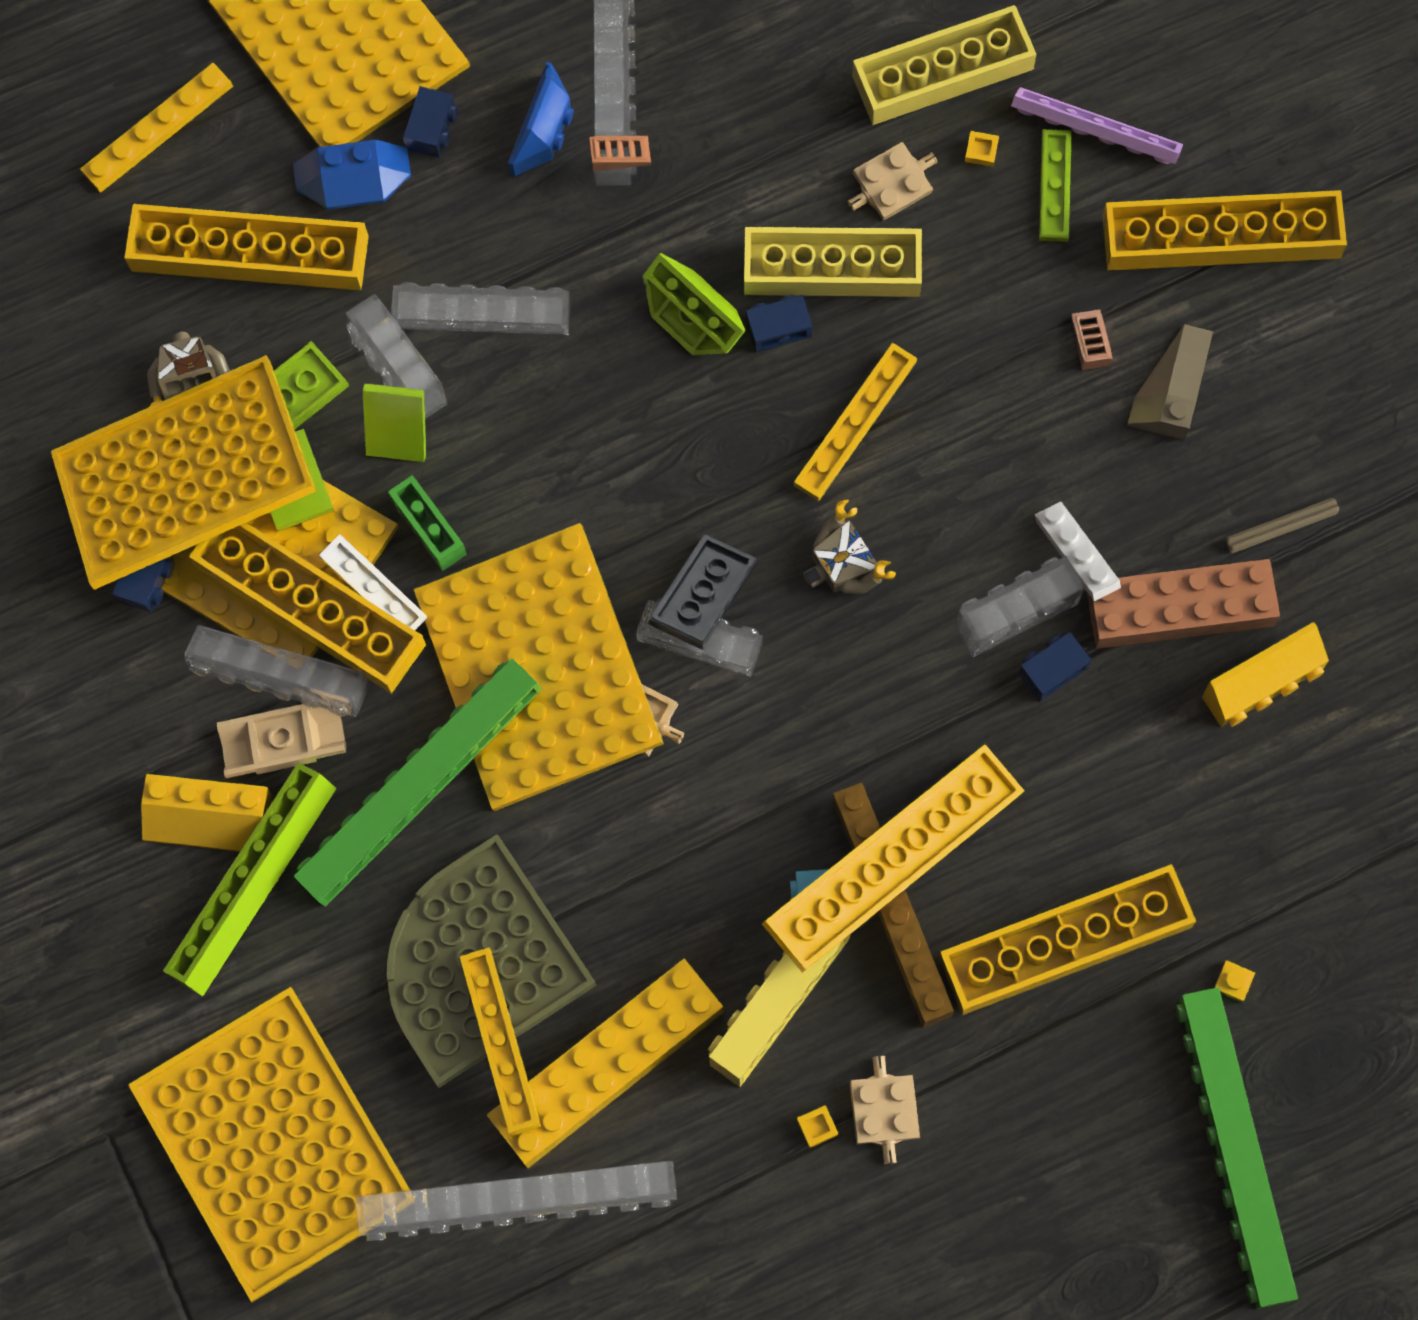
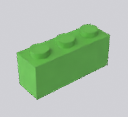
M413 475L388 491L392 504L442 572L467 555L462 541Z

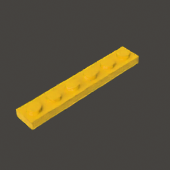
M212 63L80 168L82 174L101 193L233 87L232 82Z
M894 343L890 345L794 481L796 488L819 502L916 364L917 358Z
M488 947L460 956L508 1133L512 1136L540 1127V1121L492 951Z

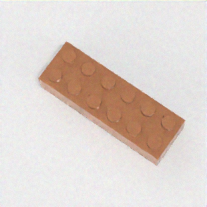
M1270 559L1120 577L1118 579L1120 580L1121 588L1096 601L1087 592L1096 649L1275 627L1280 618Z

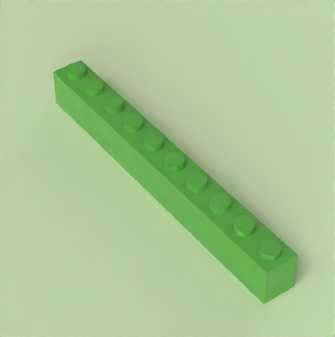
M511 658L508 662L504 661L498 665L493 672L494 676L486 684L482 683L476 687L471 694L472 698L464 706L459 705L450 715L451 719L443 727L439 726L433 730L428 737L429 741L421 749L417 748L411 752L406 759L407 763L399 771L395 770L390 773L385 779V785L378 792H372L363 802L364 806L356 814L352 813L346 817L341 824L342 828L334 836L330 835L324 839L319 846L320 850L312 858L308 857L301 862L297 868L298 872L294 877L319 903L326 907L542 690L539 684L514 659Z
M1217 987L1184 994L1180 997L1179 1004L1176 1005V1013L1179 1022H1184L1187 1034L1183 1035L1186 1052L1192 1053L1195 1065L1191 1066V1073L1194 1083L1200 1084L1202 1096H1199V1105L1202 1114H1207L1210 1127H1206L1210 1146L1215 1145L1218 1158H1214L1215 1169L1218 1177L1223 1176L1226 1189H1222V1197L1225 1207L1231 1208L1234 1220L1230 1221V1229L1234 1240L1239 1239L1242 1252H1238V1261L1241 1270L1247 1271L1249 1284H1246V1293L1250 1303H1255L1256 1309L1298 1300V1295L1220 989Z

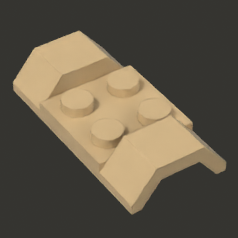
M336 697L217 722V729L223 749L225 778L256 772L258 775L295 767L297 763L304 765L317 762L318 758L346 753L347 747Z

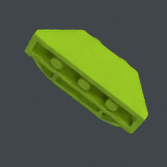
M659 253L644 273L643 281L646 284L651 317L692 355L729 353L745 332L737 310L694 270Z

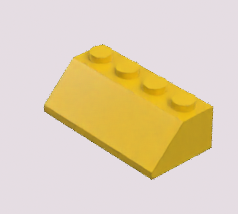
M1313 622L1209 682L1202 698L1221 728L1228 723L1232 727L1247 718L1246 713L1254 708L1259 712L1273 703L1272 698L1280 693L1285 697L1299 688L1297 684L1306 678L1311 682L1324 674L1323 669L1329 660L1316 624Z
M146 774L141 803L142 840L145 842L240 852L271 805L273 795L268 787Z

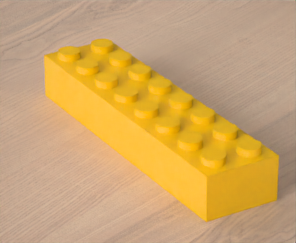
M1341 190L1106 202L1103 213L1107 271L1341 259L1347 246Z
M133 204L125 260L132 272L361 291L369 236L365 223Z
M248 523L239 525L197 544L189 555L195 568L391 694L426 646L420 633Z
M1170 864L940 952L938 959L962 1016L1191 929L1196 919L1173 865Z
M683 959L529 1081L540 1127L510 1136L501 1104L488 1113L487 1117L524 1165L530 1168L723 1014V1006L689 963Z

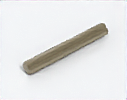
M1334 498L1321 501L1228 536L1225 540L1227 548L1231 553L1238 552L1334 516L1338 513L1339 506Z

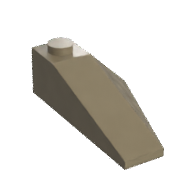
M1184 324L1136 394L1127 426L1185 441L1194 413L1213 331Z

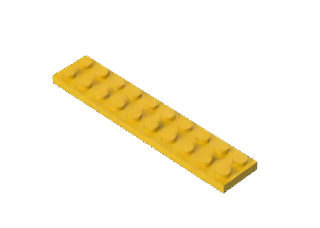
M983 745L765 920L762 925L802 973L805 972L1024 792L1023 788L990 749Z

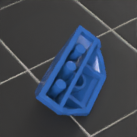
M546 62L508 160L509 173L512 176H517L552 160L555 150L560 151L564 141V134L562 132L565 125L569 126L572 121L574 109L571 108L569 95L552 63Z
M379 140L318 147L293 163L297 193L302 196L304 195L326 210L385 202L398 190L404 181L411 177L407 147Z

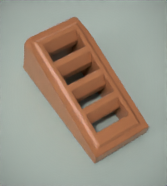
M648 136L589 137L593 172L651 165ZM637 145L641 147V157H636L635 146ZM629 146L630 157H624L623 147ZM612 148H617L618 157H612ZM606 149L607 157H601L600 150Z
M1101 310L1071 314L1081 369L1087 370L1111 366L1113 358ZM1095 318L1096 323L1080 325L1081 320ZM1095 329L1098 331V333L1083 335L1082 332ZM1099 339L1100 343L1089 345L1085 344V341ZM1097 349H1101L1102 353L1088 355L1087 352Z

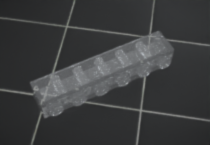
M406 282L401 285H393L391 320L394 329L569 335L571 301L569 291H564L558 287H551L547 290H535L528 286H522L518 289H506L499 285H493L489 288H477L469 284L460 285L459 287H447L440 283L431 284L430 286H418L415 283Z
M197 625L184 653L189 669L199 676H206L208 674L218 677L219 680L227 684H234L235 682L245 685L254 692H262V690L270 692L279 699L286 701L294 699L313 709L318 707L325 708L340 717H345L346 715L357 717L370 687L364 672Z

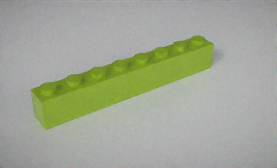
M297 763L164 968L163 971L180 984L203 996L337 789L320 773L300 763Z

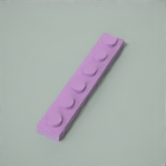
M1022 87L1018 89L1011 105L1024 115L1033 116L1035 114L1045 118V121L1050 124L1069 126L1078 134H1091L1099 137V140L1106 144L1113 145L1117 143L1123 145L1132 153H1145L1154 156L1156 161L1164 164H1169L1170 162L1175 164L1183 147L1181 143Z

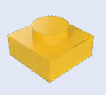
M971 131L965 162L993 167L999 136Z
M1226 960L1214 988L1219 987L1221 994L1242 1003L1255 972Z
M826 1105L797 1118L809 1148L838 1136L837 1129Z

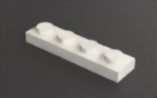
M1062 502L1035 514L1037 524L1094 601L1121 588L1118 577Z
M340 534L318 556L357 594L413 630H416L427 618L415 604Z

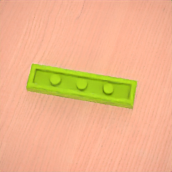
M1042 129L1039 241L1068 242L1071 130Z

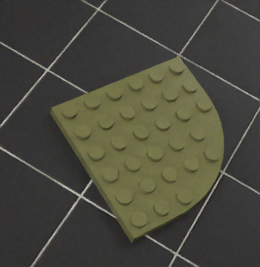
M498 834L442 869L418 890L416 897L410 903L407 910L403 911L395 927L389 947L387 981L393 1012L404 1035L438 1088L487 1057L460 956L490 947L516 1038L597 986L595 980Z

